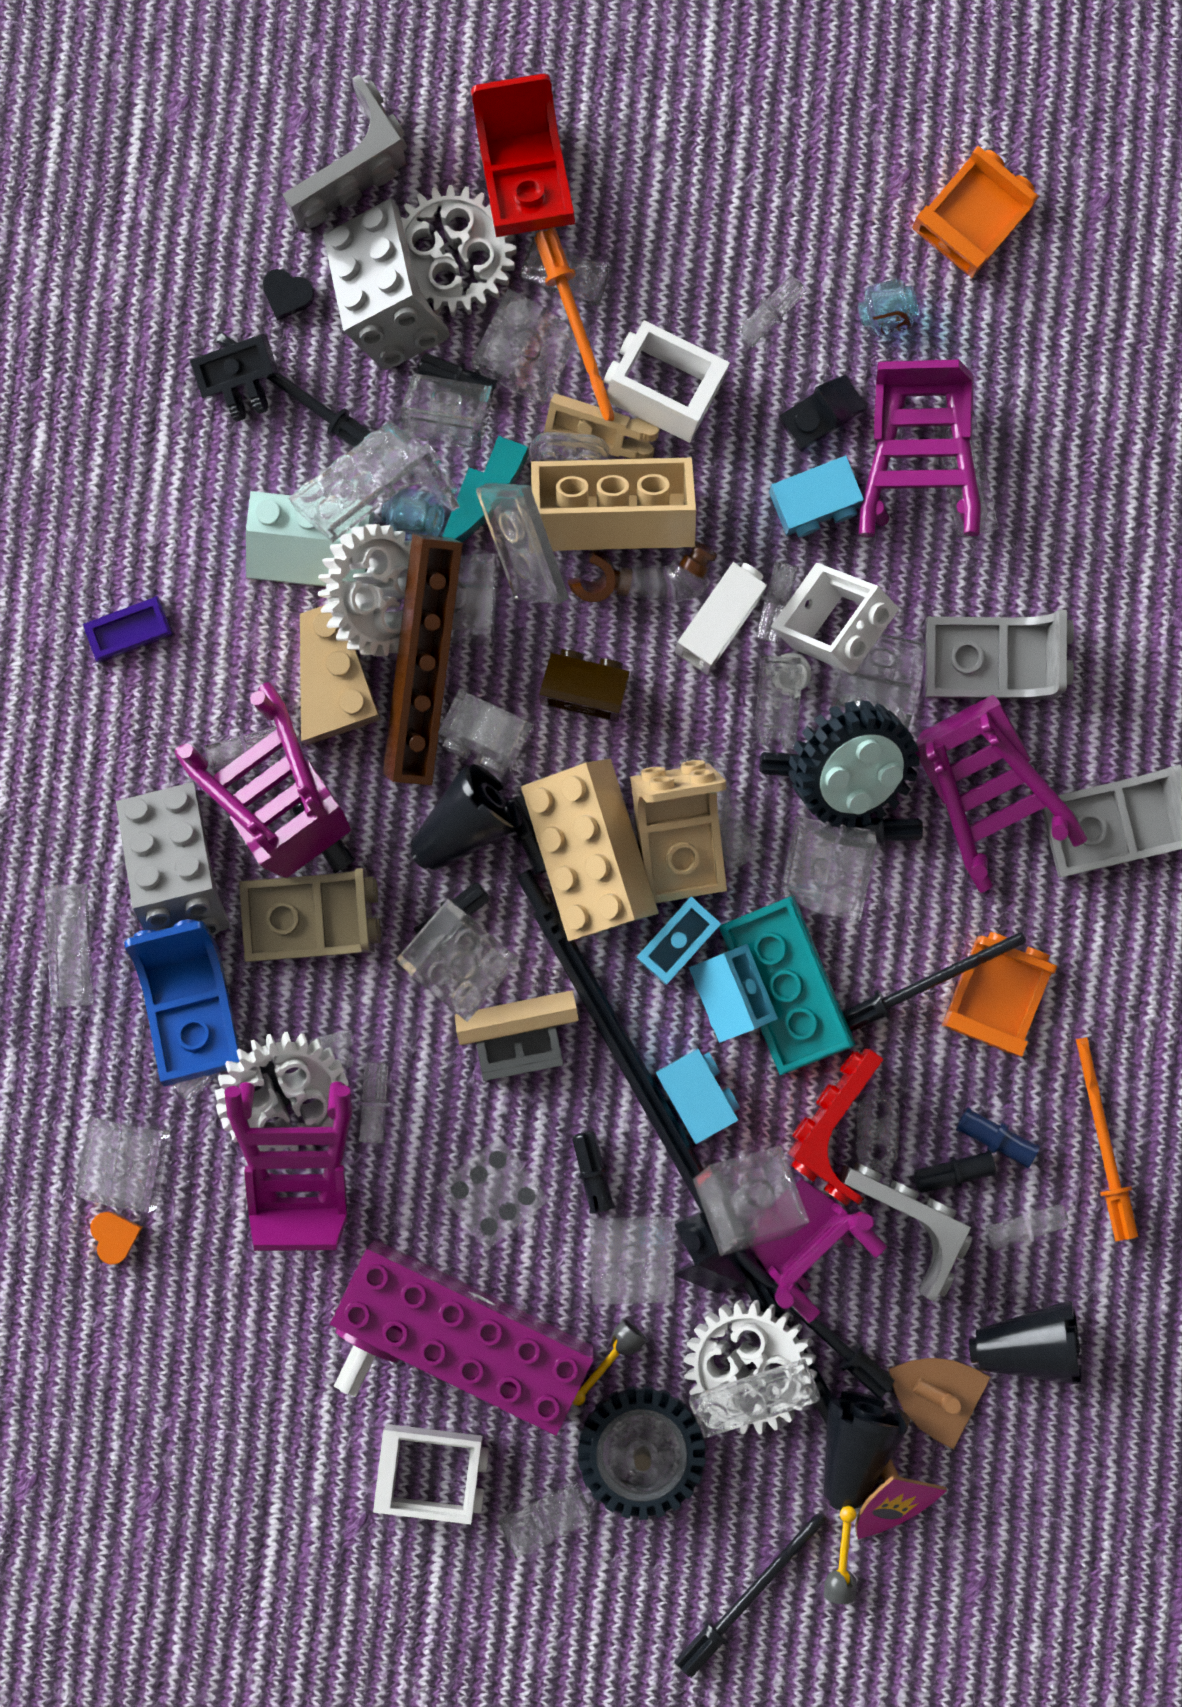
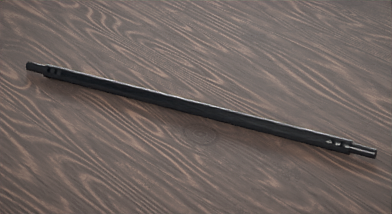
M530 869L518 875L516 878L535 910L532 915L546 936L549 945L563 966L700 1210L703 1211L710 1208L733 1253H746L756 1262L574 940L568 941L556 906L553 902L549 904ZM739 1263L747 1278L743 1286L752 1302L759 1300L761 1312H765L771 1304H774V1316L779 1319L785 1314V1311L776 1302L775 1295L771 1289L762 1285ZM788 1320L786 1325L789 1326V1328L793 1327L790 1320ZM813 1362L806 1366V1368L816 1371L817 1376L812 1381H804L814 1388L811 1395L806 1397L812 1409H818L827 1425L828 1404L832 1393Z

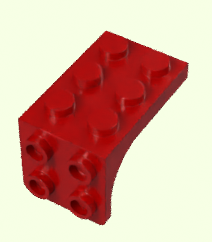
M543 73L473 86L471 88L476 129L496 237L575 224L574 209L559 140L550 76Z
M862 1049L860 1052L852 1051L839 1068V1071L844 1075L836 1086L828 1084L819 1095L815 1103L820 1108L812 1119L805 1116L791 1135L796 1141L787 1152L795 1159L790 1166L812 1182L818 1176L827 1182L823 1190L845 1206H848L851 1200L860 1206L864 1198L842 1183L833 1172L828 1158V1143L835 1126L884 1060L871 1049Z

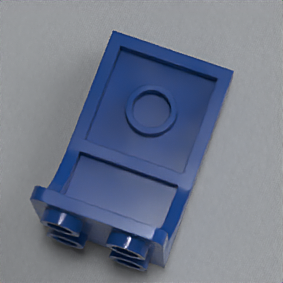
M185 919L175 923L171 928L159 931L153 929L142 930L135 933L132 938L126 939L124 941L125 950L133 961L144 995L161 1084L165 1087L227 1071L225 1064L227 1061L239 1063L237 1050L240 1048L220 949L205 923L194 919Z

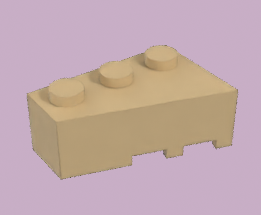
M323 606L300 613L301 742L305 746L381 720L358 651L348 650V641L336 640L340 628L327 627L329 620L333 616L331 613H321Z

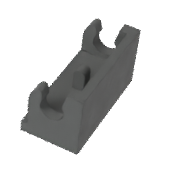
M556 1026L476 1042L483 1081L564 1065Z

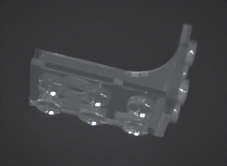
M390 420L378 430L369 433L361 443L345 455L334 460L331 466L313 480L304 483L296 493L288 498L295 510L332 543L399 491L415 484L423 487L452 512L460 507L454 497L458 490L452 480L445 473L440 472L438 465L442 462L435 450L427 443L422 446L409 428L402 430Z

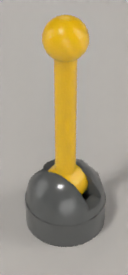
M622 1319L616 1326L611 1337L614 1349L579 1389L572 1403L573 1405L580 1406L585 1402L586 1393L620 1354L633 1355L647 1342L644 1334L633 1324Z
M845 1506L840 1511L843 1529L838 1570H834L827 1575L823 1593L828 1601L836 1604H850L856 1600L857 1594L856 1578L847 1570L851 1522L856 1518V1511L851 1506Z

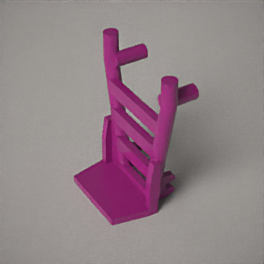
M959 359L878 362L874 414V440L878 444L864 491V500L860 506L859 536L865 538L874 537L875 523L878 526H885L889 522V514L884 504L879 500L882 489L962 488L963 499L957 503L956 507L964 523L963 534L966 536L980 535L981 502L970 445L972 437L974 376ZM907 396H945L947 408L904 409ZM951 426L953 439L895 440L898 427ZM956 457L958 465L956 470L887 471L890 458Z
M266 682L258 688V691L251 694L250 702L266 719L274 720L277 728L275 731L214 776L206 770L208 761L190 744L178 746L174 753L188 776L231 815V821L259 865L268 871L288 878L352 830L342 808L309 760L305 761L284 701L272 683ZM282 747L284 748L286 754L284 758L232 795L226 789ZM293 774L296 783L261 809L252 814L246 808ZM302 801L305 808L302 813L275 833H272L267 828L269 824Z
M994 695L923 730L916 741L919 751L915 753L920 758V763L943 804H946L964 866L980 893L992 888L993 883L988 876V858L983 853H977L975 842L1045 807L1054 815L1052 818V836L1054 839L1062 841L1068 836L1074 847L1087 841L1088 838L1074 813L1028 763L1031 761V758L1004 708ZM980 734L990 743L989 746L950 765L946 751ZM1003 758L1012 768L959 795L956 785L957 781ZM1023 783L1033 791V794L971 825L968 824L965 812Z
M338 1081L330 1085L327 1115L334 1119L333 1127L250 1128L247 1120L252 1116L255 1093L253 1084L244 1082L239 1087L230 1086L226 1088L224 1094L227 1117L248 1166H245L244 1175L254 1251L337 1250L348 1215L344 1165L341 1164L352 1118L350 1088ZM258 1145H329L328 1151H260ZM324 1168L323 1174H273L268 1172V1169ZM319 1191L318 1197H279L277 1193Z
M802 1178L743 1234L766 1271L779 1284L775 1293V1300L778 1305L784 1309L792 1306L808 1323L812 1322L821 1311L801 1292L796 1283L805 1291L811 1286L802 1275L839 1239L850 1248L855 1243L847 1234L850 1232L875 1258L887 1248V1245L871 1230L874 1224L872 1216L863 1211L849 1215L839 1204Z

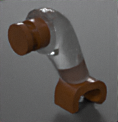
M695 541V547H690L692 552L685 553L682 560L673 559L671 564L662 567H620L618 571L614 570L610 558L603 552L591 550L588 554L589 562L600 567L604 571L603 576L599 580L592 582L583 580L581 577L569 579L567 582L571 591L576 596L588 602H600L608 598L613 590H615V595L665 602L687 601L702 594L711 581L706 576L710 569L707 563L709 560L715 561L718 555L709 547Z

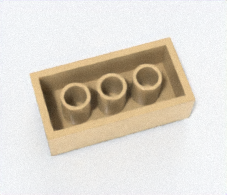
M692 457L531 461L533 551L554 552L564 550L695 547L696 502Z
M611 759L586 762L521 786L568 941L592 936L659 914Z

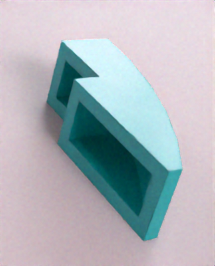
M501 436L497 437L484 473L470 467L468 468L442 537L453 538L463 542L488 521L506 499L518 480L529 457L528 446Z

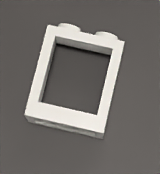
M644 320L636 334L633 332L628 333L620 349V354L624 355L621 362L618 363L613 360L605 375L603 383L609 385L607 395L612 405L690 443L723 382L730 362ZM641 351L702 380L688 407L627 377Z
M733 562L678 640L675 653L708 675L762 598L767 586L761 581L764 576L747 563H743L740 567Z
M816 563L771 625V628L792 649L854 674L894 618L899 607L879 586ZM842 597L860 603V606L831 646L813 639ZM809 600L808 606L805 607L806 601Z
M386 1424L383 1430L373 1513L471 1525L473 1513L481 1514L484 1489L477 1488L478 1472L486 1473L489 1448L482 1447L483 1436ZM401 1440L470 1448L463 1506L394 1497Z

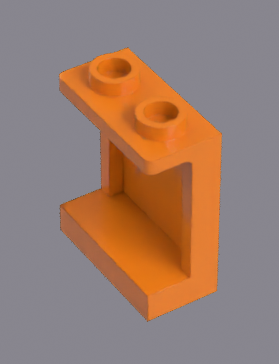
M979 146L974 149L968 161L929 206L926 205L918 214L912 226L915 232L971 278L978 273L1030 212L1039 197L1034 192L1035 187L1028 179L1021 175L1015 176L1004 167L1005 163L998 154L988 149L985 151Z
M990 932L988 937L977 936L969 956L1007 937L994 932ZM1027 947L1026 952L1014 948L985 963H981L962 973L941 1026L1011 1055L1022 1057L1028 1041H1025L1048 980L1051 974H1055L1057 966L1048 962L1050 955L1031 947Z

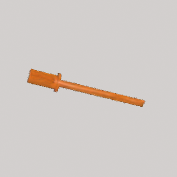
M556 228L539 231L534 239L547 274L545 284L547 286L557 285L585 368L590 375V382L601 414L605 420L613 421L614 412L602 378L599 375L594 354L568 283L569 280L576 276V272L574 269H570Z
M1088 1038L1076 1039V1044L1109 1185V1190L1100 1192V1196H1105L1115 1242L1138 1237V1232L1129 1196L1132 1186L1121 1187Z

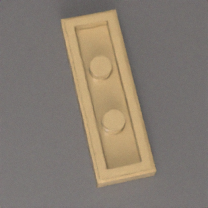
M573 990L455 1014L459 1045L579 1021Z

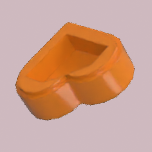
M111 1211L96 1215L91 1222L90 1231L93 1238L98 1241L97 1254L104 1263L110 1265L118 1264L125 1260L143 1227Z

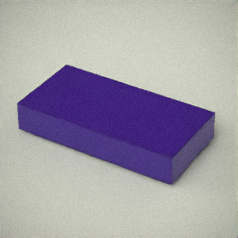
M158 596L83 624L95 660L98 663L173 636Z

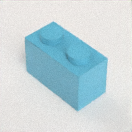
M846 455L771 484L769 490L786 536L797 533L798 538L818 531L820 529L819 523L834 518L835 523H839L858 514L856 509L861 506V502L864 500Z
M690 897L640 952L636 959L667 985L721 923L693 897Z
M747 944L689 967L695 988L699 992L719 1043L778 1019Z
M695 1049L655 1072L695 1144L738 1121L734 1112L741 1108L729 1087L723 1091L721 1090L714 1077L721 1072L709 1052L702 1055L699 1049Z

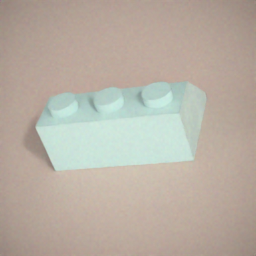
M250 491L246 524V578L327 587V583L319 579V575L328 574L330 570L322 562L323 559L335 558L330 546L342 544L340 540L341 534L352 533L353 527H363L374 523L375 513L371 504ZM368 568L350 569V572L346 574L342 581L353 582L356 580L353 578L354 574L366 573Z

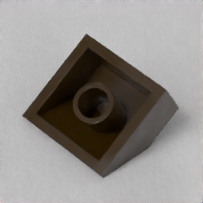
M561 649L560 655L551 653L539 693L540 704L618 722L630 671L622 669L623 663L600 658L599 664L583 660L584 654L567 649Z

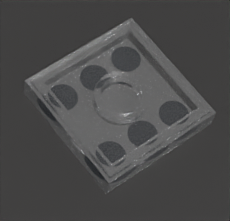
M500 1136L436 1187L486 1251L550 1200Z

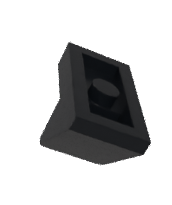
M843 375L817 386L811 396L781 414L779 420L801 452L866 410L867 406L847 376Z
M710 1208L688 1216L674 1224L684 1246L693 1259L692 1262L674 1273L675 1276L715 1293H720L747 1281Z

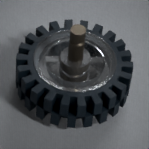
M635 1386L627 1387L625 1391L619 1393L615 1391L609 1394V1398L604 1401L601 1400L595 1406L594 1411L587 1416L579 1436V1469L586 1488L588 1487L597 1502L601 1501L610 1512L613 1513L615 1510L621 1513V1517L629 1519L630 1516H637L639 1520H648V1516L657 1515V1518L665 1516L666 1511L672 1508L675 1511L682 1506L681 1502L686 1498L689 1500L694 1493L693 1489L696 1484L699 1485L706 1457L700 1426L692 1411H689L679 1398L675 1399L669 1392L662 1389L661 1391L653 1390V1387L649 1386L635 1389Z

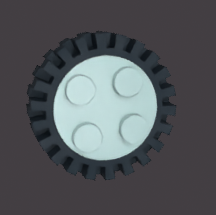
M861 700L859 708L854 701L845 702V713L837 705L830 708L829 711L832 718L828 721L821 714L814 719L819 725L816 731L806 726L801 733L808 741L805 743L796 740L793 748L799 756H790L789 764L794 769L789 771V777L794 783L792 786L810 812L813 815L815 814L818 820L823 823L828 821L831 826L838 828L841 822L846 828H855L856 817L863 826L871 824L870 813L872 812L879 819L883 818L887 814L882 807L887 803L895 809L900 804L895 797L896 793L899 792L907 796L911 788L904 780H916L917 772L912 767L919 766L920 758L915 753L919 749L917 743L913 740L914 737L891 710L888 711L883 705L878 703L874 707L870 701Z

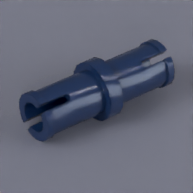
M969 1107L966 1108L956 1127V1131L962 1132L988 1146L987 1151L993 1154L998 1151L1024 1165L1027 1169L1031 1166L1040 1148V1145L1034 1144L1008 1130L1009 1125L1003 1122L998 1125L972 1111Z

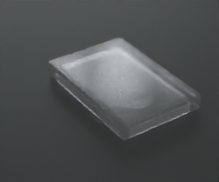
M486 483L476 488L479 502L513 597L517 600L560 604L569 599L530 485Z

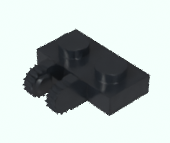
M260 334L190 360L201 397L208 399L223 393L230 415L234 421L238 422L246 418L242 396L236 389L242 386H246L251 404L258 414L268 411L266 394L259 380L276 375L279 372L267 335Z

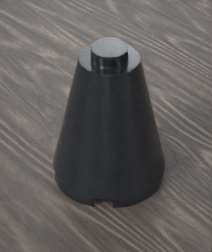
M472 764L469 768L467 765L460 770L411 839V856L420 867L424 869L430 868L435 871L514 832L522 824L521 812L514 801L509 805V801L506 802L499 791L504 786L494 775L479 765Z
M1073 1301L1061 1302L976 1329V1338H969L971 1363H979L981 1371L1067 1384H1082V1366L1078 1365L1080 1344Z
M842 1391L840 1398H837L834 1393L829 1400L823 1495L829 1500V1505L839 1511L845 1506H851L854 1509L863 1506L907 1432L910 1419L904 1411L896 1407L894 1414L884 1409L886 1401L872 1395L854 1391Z

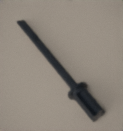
M221 331L214 339L223 348L237 343ZM280 373L267 377L269 381L330 424L327 430L329 436L333 437L336 435L369 460L380 451L379 447L384 440L350 417V412L346 408L336 414Z
M1017 933L886 997H883L879 989L875 990V995L870 999L843 1011L850 1032L880 1018L892 1019L889 1008L1024 944L1026 938L1023 933Z
M734 1253L741 1266L762 1285L771 1289L775 1295L778 1288L775 1280L746 1253ZM792 1306L789 1308L843 1358L839 1364L840 1370H848L878 1399H882L885 1393L890 1392L895 1380L863 1352L864 1347L861 1344H857L851 1349L817 1317L808 1323Z
M817 1513L787 1545L785 1550L774 1559L714 1626L707 1620L703 1622L705 1625L703 1630L674 1661L688 1677L692 1678L722 1644L725 1646L729 1644L723 1634L823 1525L825 1517L821 1513Z

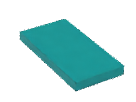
M794 895L719 926L728 951L745 944L748 945L778 1019L761 1026L760 1029L779 1075L796 1070L856 1045Z

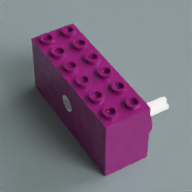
M376 1239L366 1248L329 1324L336 1328L335 1333L353 1345L334 1384L335 1388L347 1395L357 1396L376 1356L391 1362H398L400 1359L557 1436L594 1360L593 1345Z

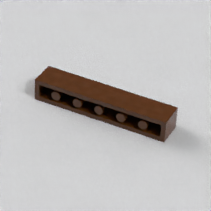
M412 533L383 774L392 782L422 785L433 784L463 545L462 542L453 538Z

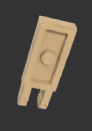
M554 393L550 401L544 432L547 435L616 457L621 455L630 459L653 458L655 448H653L650 442L658 439L660 428L640 418L630 419V417L614 412V420L607 421L603 418L599 407Z

